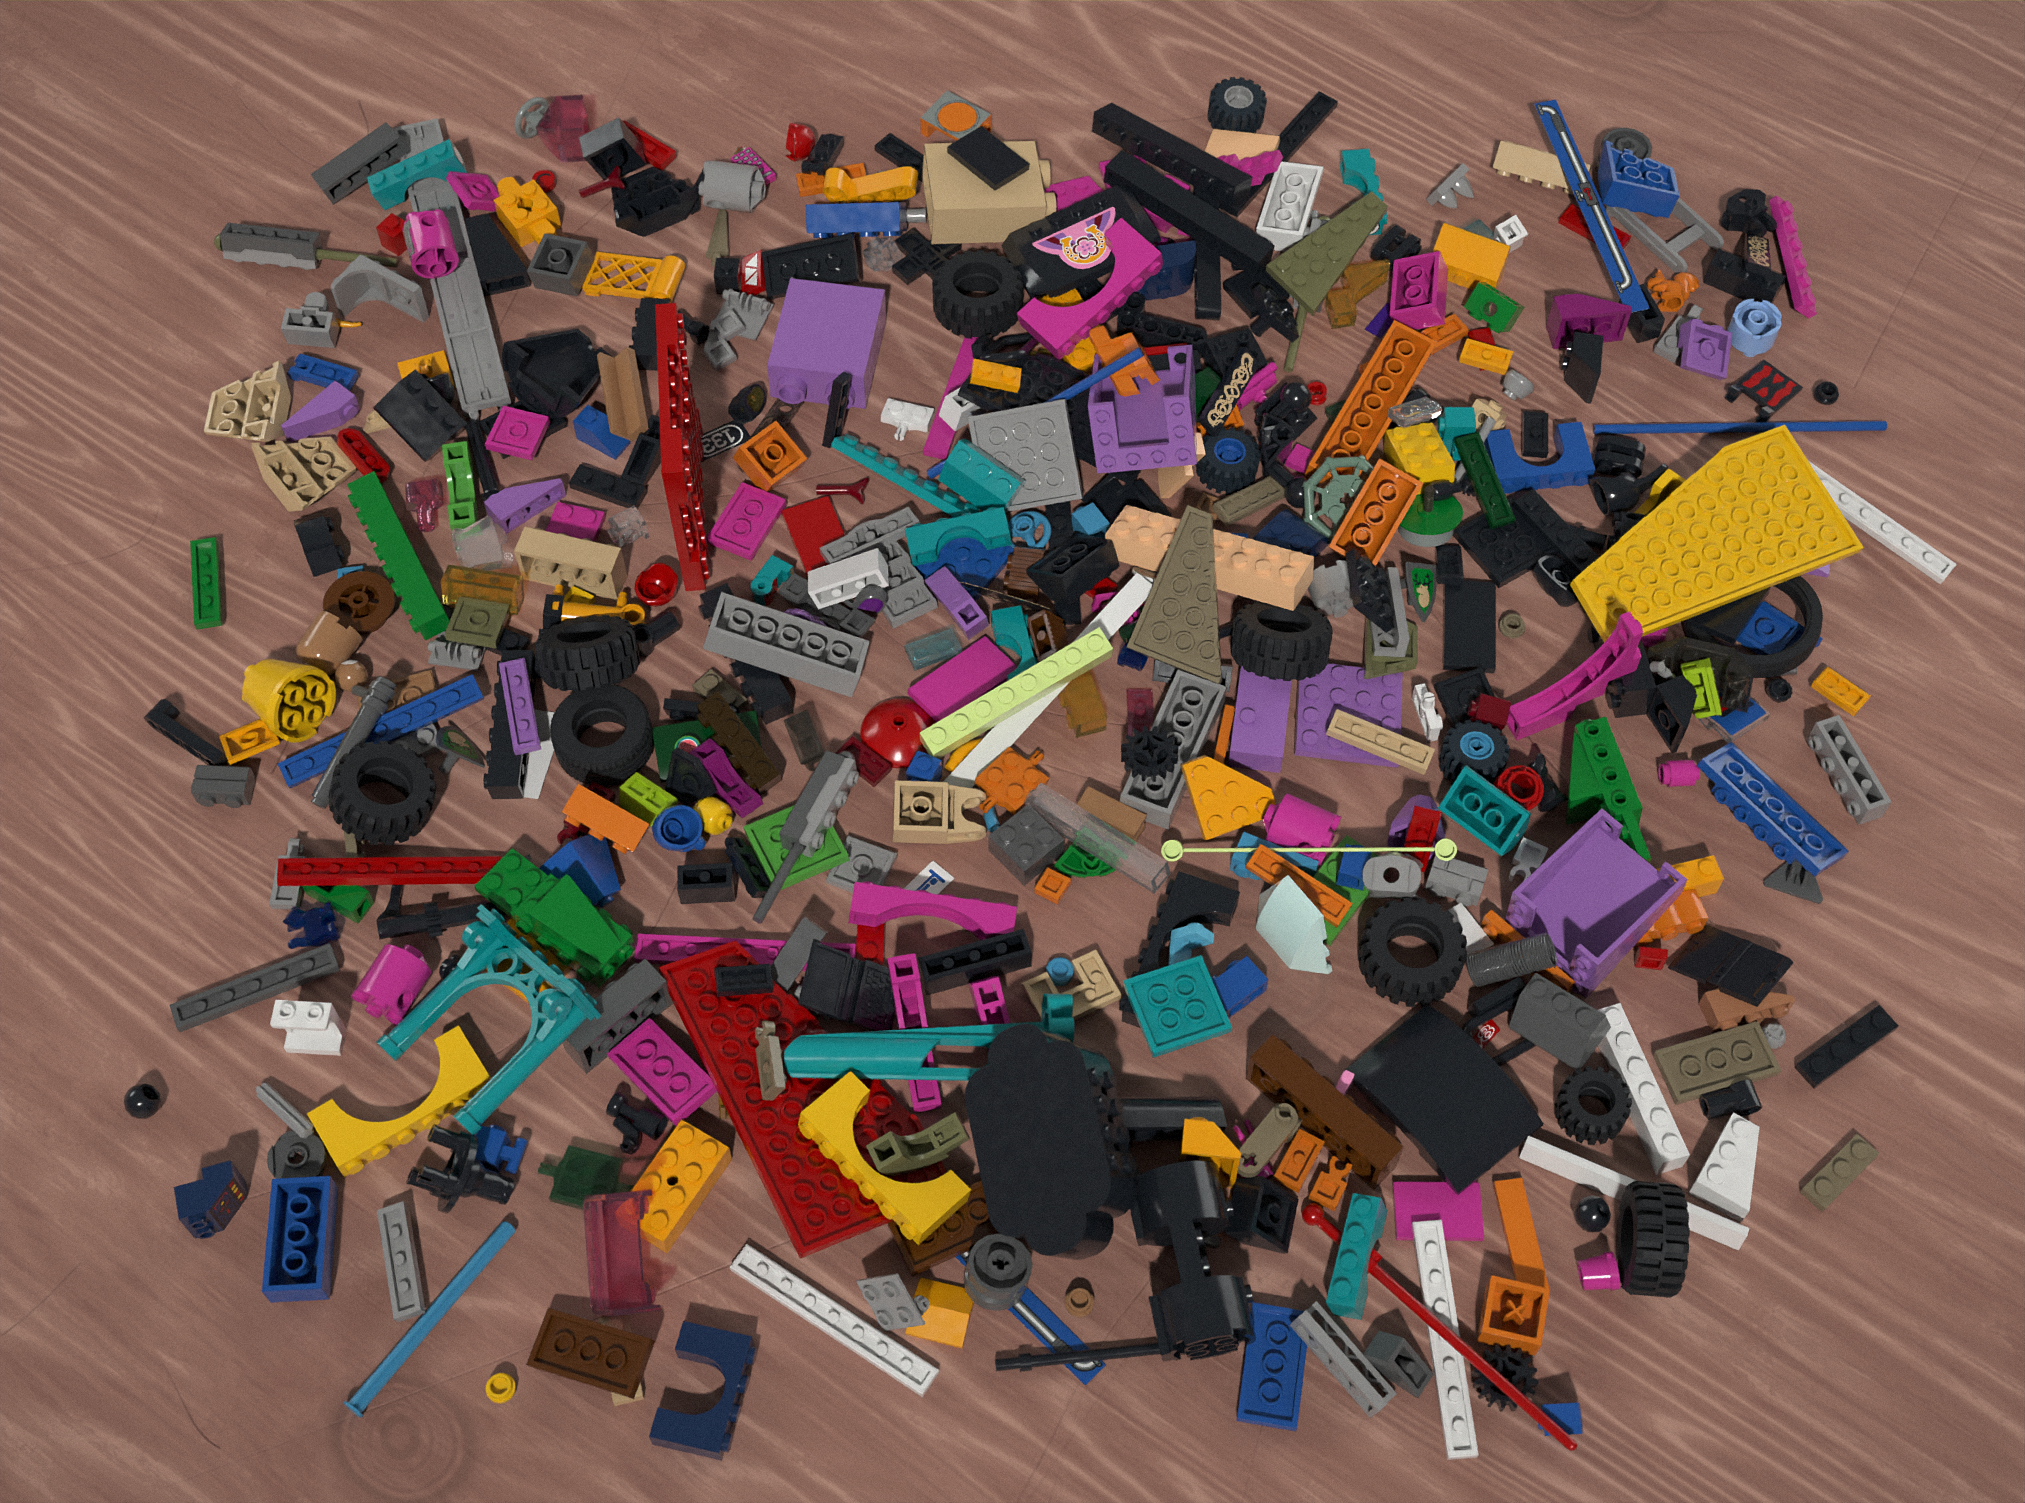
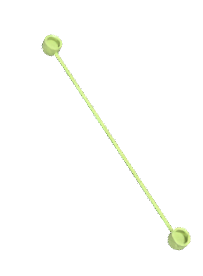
M1448 838L1439 840L1435 847L1268 848L1273 852L1435 851L1436 856L1444 861L1453 859L1457 853L1455 842ZM1172 839L1163 844L1161 853L1166 860L1173 862L1179 860L1184 852H1255L1257 848H1184L1181 842Z

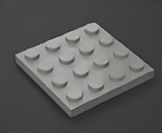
M1066 399L968 417L972 443L1026 480V483L1007 512L1084 498Z

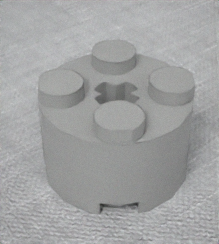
M1342 560L1336 561L1337 565L1325 568L1322 565L1313 571V581L1308 587V592L1316 610L1323 615L1333 614L1335 618L1346 615L1348 609L1353 606L1347 561Z

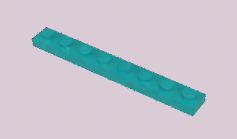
M848 434L834 437L831 447L954 518L960 517L964 513L979 512V508L975 505L965 504L958 500L959 497L956 494L940 490L935 482L919 478L917 472L907 468L904 469L898 465L896 460L879 455L877 449L858 443L859 440L856 437Z

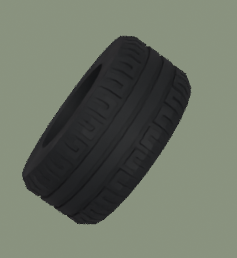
M611 684L605 688L600 687L590 691L580 690V692H573L559 704V707L556 708V712L553 714L552 723L550 724V736L556 757L569 776L574 777L575 780H579V782L590 785L594 781L602 786H608L626 781L646 765L652 754L654 739L649 712L644 702L625 687ZM614 722L626 728L619 740L605 747H589L579 742L582 734L589 727L598 723Z

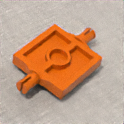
M1008 747L975 779L974 784L987 795V798L979 804L980 810L984 809L983 813H988L997 804L1007 809L1013 815L1018 813L1048 784L1049 778L1036 768V765L1044 759L1043 754L1036 750L1034 754L1026 759L1011 747Z

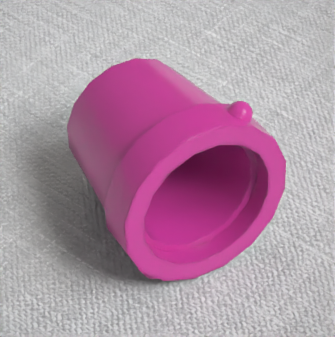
M1612 1251L1603 1252L1601 1255L1577 1261L1579 1279L1583 1290L1610 1289L1612 1291L1620 1289L1619 1270Z

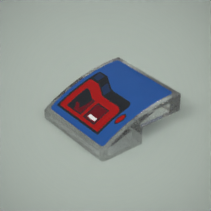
M1730 685L1718 693L1722 715L1697 719L1708 731L1714 728L1729 744L1767 720L1770 713L1752 696L1738 687Z

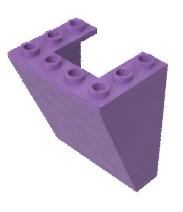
M1192 345L1168 347L1170 369L1156 371L1160 381L1154 385H1151L1147 378L1142 380L1139 375L1133 377L1140 392L1138 395L1126 397L1119 395L1110 377L1090 387L1088 412L1097 474L1197 465L1195 365ZM1180 352L1185 353L1186 363H1177L1174 360V356ZM1098 354L1094 356L1092 374L1102 369V362Z
M1603 809L1597 812L1512 892L1505 919L1524 938L1542 933L1549 934L1557 955L1556 966L1575 981L1572 991L1583 995L1585 998L1598 987L1680 896L1687 882V879L1667 862L1662 865L1659 872L1619 839L1623 825ZM1669 875H1671L1676 880V882L1673 881Z

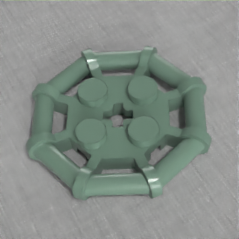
M1363 455L1331 458L1328 456L1315 473L1302 484L1305 517L1303 519L1328 537V544L1331 543L1365 484V481L1358 477L1360 470L1362 469L1369 476L1374 468ZM1354 467L1352 475H1338L1336 468ZM1330 472L1332 478L1323 488L1317 487L1316 485ZM1314 492L1320 493L1321 509L1317 511L1314 510ZM1344 493H1348V496L1352 497L1349 507H1345L1344 503L1339 501L1340 498L1344 497ZM1323 514L1327 516L1333 523L1332 530L1317 517Z

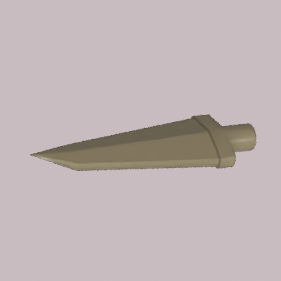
M719 209L709 247L706 251V258L712 259L711 265L715 267L716 258H723L729 254L727 212L724 209Z

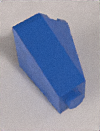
M589 834L572 840L539 867L547 875L551 873L557 879L563 878L566 874L569 875L582 893L592 901L594 907H606L614 901L612 896L621 890L606 837L600 841Z

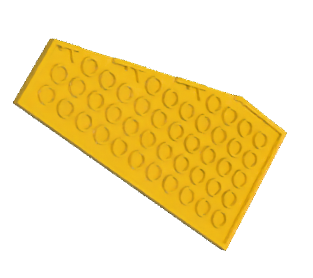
M1782 425L1724 446L1652 512L1624 534L1601 557L1573 579L1570 586L1603 642L1615 630L1620 615L1629 611L1634 619L1640 622L1643 629V637L1857 554L1864 547L1786 425Z

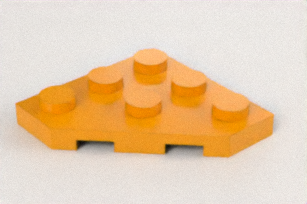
M1203 755L1180 764L1204 840L1263 820L1269 805H1276L1271 788L1208 756Z

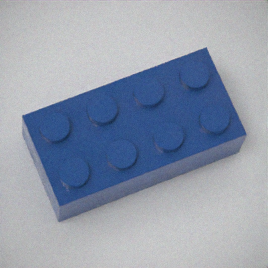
M906 202L806 204L807 233H813L814 238H830L832 233H837V236L852 233L855 237V232H860V237L878 236V232H883V236H901V231H907Z
M331 1176L272 1179L262 1293L271 1303L330 1300L338 1187Z

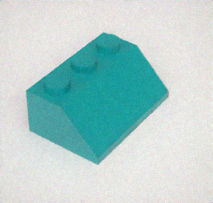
M966 438L958 441L946 459L938 478L940 482L980 510L985 511L991 507H1004L1005 513L1026 483L1025 479Z
M1467 765L1464 766L1438 807L1439 810L1500 856L1515 848L1527 830L1531 816L1529 811Z

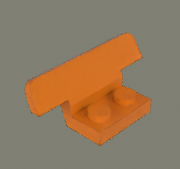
M1104 325L1090 330L1089 339L1104 367L1138 347L1144 354L1140 359L1109 376L1119 395L1126 397L1140 394L1133 380V377L1138 375L1142 380L1147 378L1151 385L1160 381L1143 347L1132 333L1111 339Z

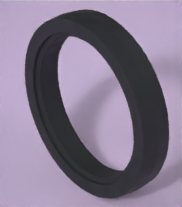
M1801 576L1773 586L1794 600L1802 612L1805 623V631L1796 643L1783 651L1773 654L1750 655L1731 650L1717 642L1710 634L1686 624L1687 619L1682 621L1683 630L1693 650L1702 659L1710 658L1711 665L1721 671L1747 678L1778 676L1801 665L1813 652L1821 635L1823 622L1820 600L1811 585Z

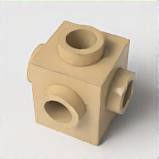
M1476 399L1472 405L1475 410V432H1479L1487 417H1491L1496 421L1491 431L1502 430L1506 424L1504 420L1508 415L1502 411L1503 406L1493 400L1488 402L1485 399Z

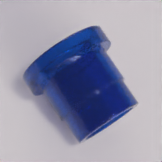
M1126 642L1119 654L1117 664L1122 667L1126 665L1132 669L1142 671L1148 656L1128 649V642Z

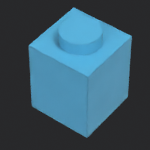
M1094 503L1079 507L1072 513V529L1076 534L1105 539L1110 523Z

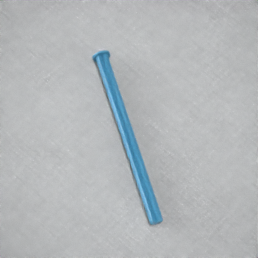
M504 1221L497 1227L349 1402H343L351 1412L359 1418L363 1417L361 1414L363 1410L515 1233L516 1229L509 1222Z

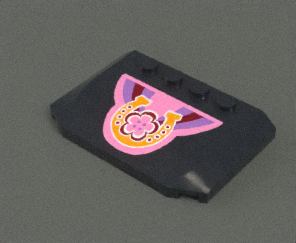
M1116 185L1010 233L1001 246L1009 262H1012L1021 273L1023 287L1032 300L1035 295L1048 294L1049 298L1058 297L1113 272L1115 257L1106 246L1104 233L1120 218L1125 220L1151 244L1155 241L1158 244L1161 238L1131 189Z

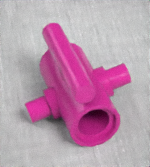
M1274 362L1256 370L1237 402L1239 410L1252 401L1261 405L1268 399L1265 396L1267 394L1265 391L1277 383L1274 373L1277 370V366Z

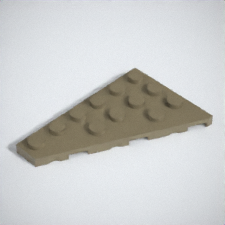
M1187 505L1127 648L1200 678L1221 684L1222 670L1213 516L1210 513Z

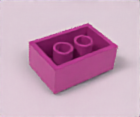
M1440 251L1394 260L1390 317L1392 321L1396 320L1413 330L1445 324L1448 268Z

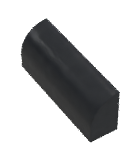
M1118 1097L1123 1105L1124 1112L1122 1117L1124 1126L1129 1132L1130 1141L1181 1140L1184 1120L1191 1119L1192 1117H1202L1207 1119V1121L1214 1122L1222 1132L1227 1128L1224 1110L1217 1097Z

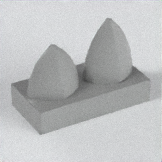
M1462 163L1426 200L1432 206L1438 201L1446 207L1457 208V199L1453 190L1462 196L1474 198L1472 186L1464 175L1470 169Z

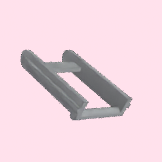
M1678 198L1672 213L1689 229L1668 243H1665L1628 209L1609 207L1605 204L1609 217H1615L1676 274L1686 272L1688 268L1687 263L1678 253L1699 239H1702L1714 250H1718L1724 245L1722 236L1680 198Z

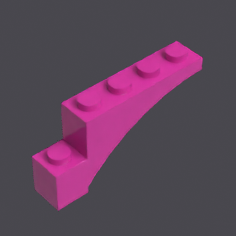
M915 953L888 958L898 1030L928 1028ZM932 1050L924 1060L922 1067L935 1068ZM908 1080L914 1113L942 1108L937 1080Z

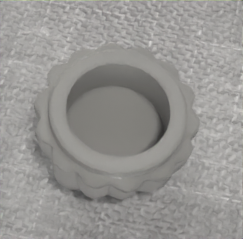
M1777 1023L1765 1024L1761 1029L1771 1049L1782 1047L1786 1041V1033L1783 1026Z

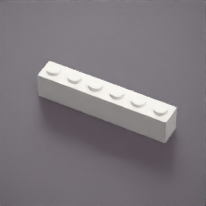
M1621 1003L1598 1009V1011L1606 1015L1611 1026L1599 1043V1050L1608 1070L1615 1073L1613 1077L1615 1079L1621 1078L1624 1081L1622 1087H1628L1630 1091L1628 1098H1632V1105L1629 1116L1655 1174L1658 1175L1683 1167L1690 1154Z

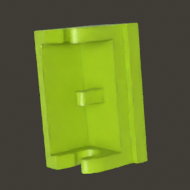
M1710 658L1681 664L1683 675L1688 682L1693 684L1696 690L1697 698L1692 714H1695V718L1722 715Z
M638 772L619 787V806L649 823L650 827H652L655 818L664 809L676 806L678 802L677 798Z

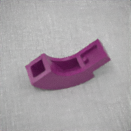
M711 738L689 752V754L700 759L717 790L715 796L731 807L732 813L735 812L741 818H744L764 804L761 796L740 778L730 764L724 750Z

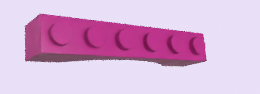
M864 881L861 883L855 882L848 923L877 927L899 917L914 915L933 916L962 926L981 941L1013 932L1017 907L1010 906L1005 902H983V900L978 898H957L952 894H931L925 890L912 891L902 889L899 886L892 885L886 887Z

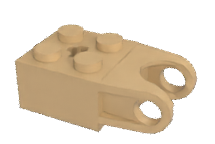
M895 780L892 842L950 844L981 840L986 836V827L966 820L962 812L979 806L987 796L983 791L948 785V782Z

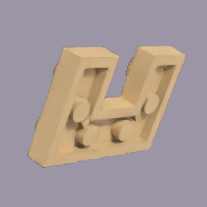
M1097 950L1072 960L1073 969L1082 984L1061 994H1072V1018L1074 1020L1121 999V993ZM1047 972L1022 983V988L1041 1022L1043 994H1059Z

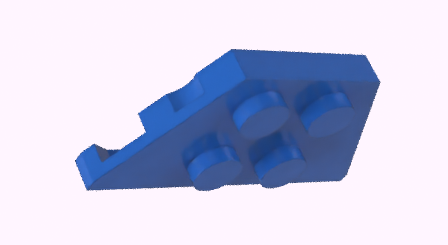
M1763 601L1737 641L1758 655L1773 654L1783 651L1796 643L1804 633L1805 627ZM1819 637L1815 648L1821 644L1823 638Z

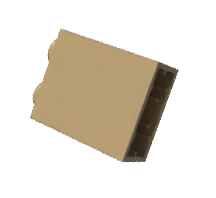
M1035 141L1002 142L1029 163V170L996 191L947 153V146L952 143L924 144L922 181L931 244L1004 242L1010 233L1055 213V193H1044L1043 189L1050 187L1049 160H1038Z

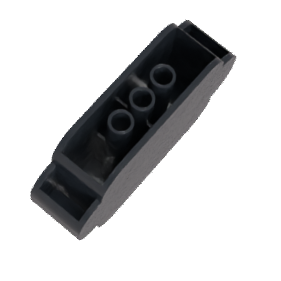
M1031 1024L1013 1026L995 1037L988 1053L989 1065L977 1070L969 1079L965 1089V1104L990 1221L999 1233L1009 1237L1026 1239L1031 1248L1042 1255L1072 1260H1081L1097 1255L1111 1241L1114 1231L1113 1219L1122 1216L1133 1206L1138 1192L1135 1174L1137 1165L1129 1148L1130 1135L1123 1122L1122 1114L1124 1109L1117 1096L1116 1076L1111 1070L1107 1058L1095 1049L1072 1043L1063 1034Z

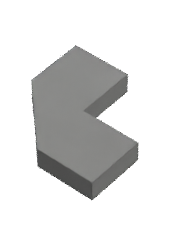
M732 309L711 321L707 342H705L704 354L716 371L737 360L727 341L745 331L744 325Z

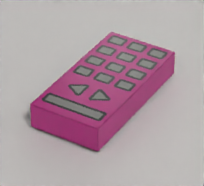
M750 147L731 157V163L757 166L766 186L776 180V174Z

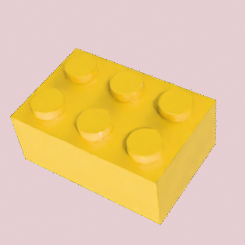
M1420 423L1414 426L1396 427L1386 430L1384 455L1390 465L1424 483L1418 494H1424L1425 487L1434 481L1449 480L1451 484L1454 483L1455 463L1433 423Z

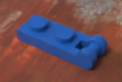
M298 354L295 359L296 364L291 366L287 372V376L294 381L302 380L325 388L334 381H337L349 391L359 377L357 370L304 354Z

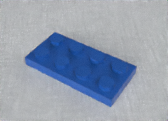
M1252 1303L1251 1318L1256 1340L1251 1345H1246L1236 1421L1290 1431L1297 1430L1307 1345L1291 1328L1290 1324L1304 1311Z

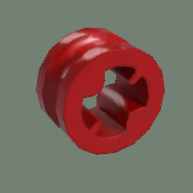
M1311 382L1308 384L1307 387L1311 392L1310 404L1321 405L1327 400L1326 385L1321 382Z

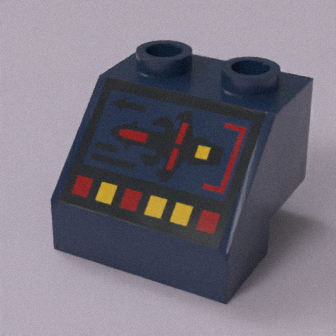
M231 1160L201 1168L203 1179L174 1187L178 1218L194 1238L206 1239L214 1236L217 1232L224 1231L248 1197L246 1180Z

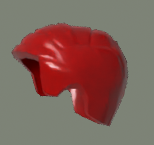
M789 123L786 150L791 154L785 156L794 162L804 160L810 155L815 146V135L806 125Z
M655 563L637 576L634 587L635 593L639 600L649 606L658 607L665 605L674 598L677 592L678 576L669 565Z

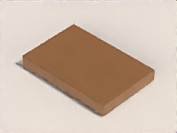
M432 670L390 680L397 685L394 690L396 694L392 700L388 701V708L385 714L437 691ZM356 696V697H357L358 706H359V709H360V707H361V705H362V704L360 703V701L362 700V697Z

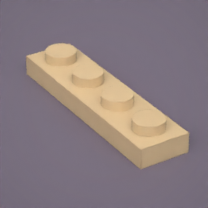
M1336 709L1326 733L1330 737L1425 775L1435 751L1434 748Z

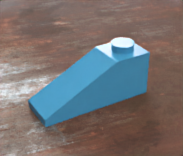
M1243 832L1236 847L1258 848L1262 844L1267 848H1284L1246 832ZM1234 852L1230 864L1231 871L1242 878L1263 880L1245 868L1255 852ZM1275 852L1308 875L1314 877L1317 873L1319 861L1296 852Z

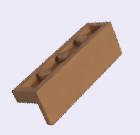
M626 347L615 357L600 352L597 354L610 432L619 437L634 441L638 438L639 433L643 434L649 429L635 350Z

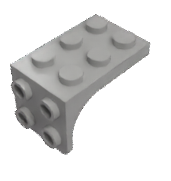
M361 254L331 284V291L337 308L343 316H347L357 305L363 302L378 300L399 309L423 323L430 317L422 294V288L416 281H410L402 277L397 271H391L380 262L372 261Z

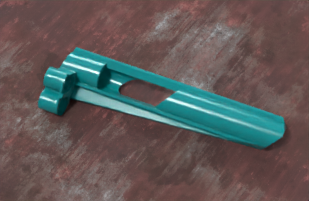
M1043 994L1042 1022L801 1035L785 1049L784 1069L791 1078L841 1079L851 1071L858 1079L969 1081L971 1076L980 1068L922 1067V1064L936 1045L984 1046L990 1049L993 1040L999 1033L1019 1024H1031L1063 1034L1073 1043L1075 1030L1074 1018H1072L1073 997L1072 994Z

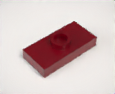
M854 736L835 753L839 754L843 751L852 753L856 759V768L859 776L873 787L892 771V766Z

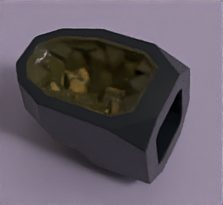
M758 384L749 385L741 389L733 397L728 406V414L735 422L746 424L753 421L760 414L766 399L763 388Z

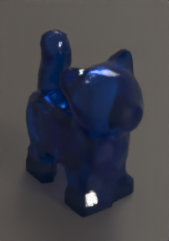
M330 902L325 903L321 908H312L307 911H303L299 907L291 908L290 912L285 916L283 923L287 925L288 932L304 927L305 936L291 939L288 942L290 949L321 946L330 940L340 938L338 928L335 925V913Z

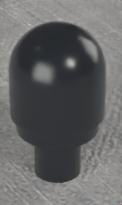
M1449 480L1434 481L1428 485L1435 488L1434 501L1448 500L1452 497L1453 493H1459L1462 490L1459 482L1451 484Z

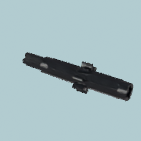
M486 900L438 908L437 902L424 904L425 911L387 917L386 919L376 920L379 939L396 938L423 932H429V937L431 938L442 936V929L481 921L476 916L479 912L477 908L480 905H483L489 912L494 908L501 916L507 914Z

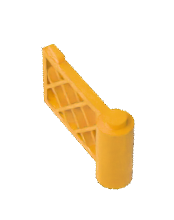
M596 252L593 264L582 288L586 295L600 297V294L637 299H669L670 303H672L685 270V263L680 258L672 255L665 256L661 260ZM601 260L612 263L602 269L599 267ZM625 264H633L634 266L624 272L620 269ZM648 266L655 267L653 271L644 274L642 271ZM615 269L618 271L619 274L610 279H607L605 276ZM637 272L641 275L640 278L632 282L627 278ZM600 277L604 280L599 285H591L594 280ZM621 280L626 282V285L620 288L612 286ZM645 282L648 285L646 291L635 290V287Z

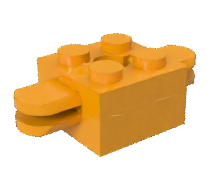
M506 177L498 182L497 189L500 197L493 200L498 219L521 248L534 241L539 245L544 233L557 236L556 230L561 228L558 209L534 179L522 186L513 177Z

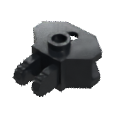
M1744 189L1728 198L1721 226L1727 231H1742L1745 234L1746 232H1751L1756 237L1762 238L1767 234V231H1774L1777 228V223L1767 213L1768 207L1765 205L1766 194L1757 189Z

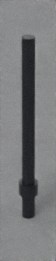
M1157 1342L1040 1355L1020 1353L1018 1357L995 1359L996 1371L1019 1369L1020 1372L1032 1371L1033 1367L1159 1355L1160 1349Z

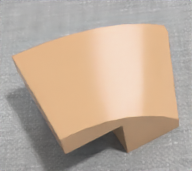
M1196 432L1197 462L1206 455L1200 432ZM1194 465L1158 468L1160 497L1170 498L1194 476L1192 469Z

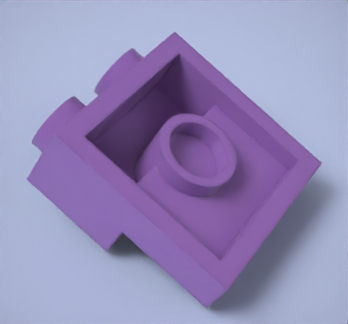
M1690 319L1688 322L1681 324L1678 348L1683 349L1680 368L1718 380L1726 379L1732 332L1723 330V327L1718 325L1710 326L1703 324V321L1699 319Z

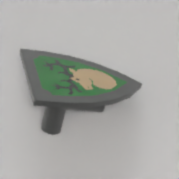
M1406 562V578L1400 579L1401 589L1407 588L1408 606H1414L1421 621L1425 622L1431 613L1435 601L1437 586L1436 565Z
M452 725L439 729L436 734L437 748L445 751L447 757L439 767L443 774L450 772L458 758L482 768L485 767L480 751L457 727Z

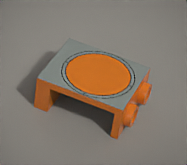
M948 90L920 117L921 134L929 137L935 130H938L957 141L980 126L988 132L992 130L990 113Z

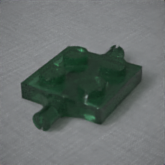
M568 1145L564 1158L558 1166L541 1162L538 1168V1174L553 1177L554 1185L549 1196L551 1202L604 1216L615 1193L628 1196L629 1191L634 1187V1185L619 1182V1175L624 1164L623 1159Z

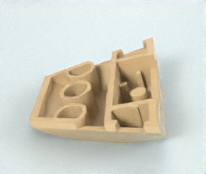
M277 361L273 363V368L261 373L258 370L253 373L252 378L244 382L237 380L212 392L204 432L207 435L264 442L284 436L281 425L287 421L291 395L282 363Z
M331 436L299 439L298 443L284 444L283 441H275V445L260 446V442L251 443L263 480L288 512L304 510L356 472L354 464L338 447Z

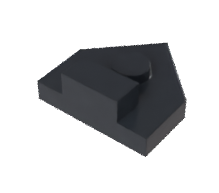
M678 747L672 751L665 786L666 792L684 804L712 796L717 792L699 758Z

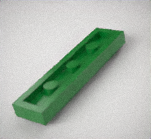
M216 537L190 541L194 625L197 630L223 626L218 541Z

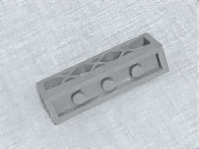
M1388 567L1386 573L1388 576L1387 585L1391 594L1390 604L1394 613V628L1386 633L1369 620L1374 656L1405 657L1409 643V632L1398 568ZM1385 640L1393 645V648L1380 647L1379 643Z
M1317 1301L1290 1324L1291 1328L1369 1418L1378 1413L1397 1394ZM1315 1312L1322 1320V1328L1310 1314ZM1331 1338H1337L1342 1343V1351ZM1351 1361H1356L1362 1366V1374ZM1371 1384L1378 1385L1386 1395L1382 1398Z

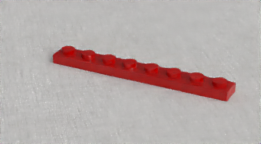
M501 856L278 858L277 886L477 884L501 860Z

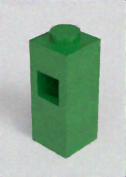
M359 885L302 886L306 895L357 924L360 923L375 903L370 892Z

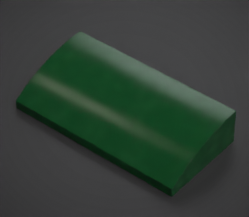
M756 710L737 713L738 718L762 748ZM699 720L652 728L661 783L667 781L671 755L676 742L681 737L692 736L701 745L708 739H712L714 735L709 727L705 729ZM722 748L726 756H730L726 749Z

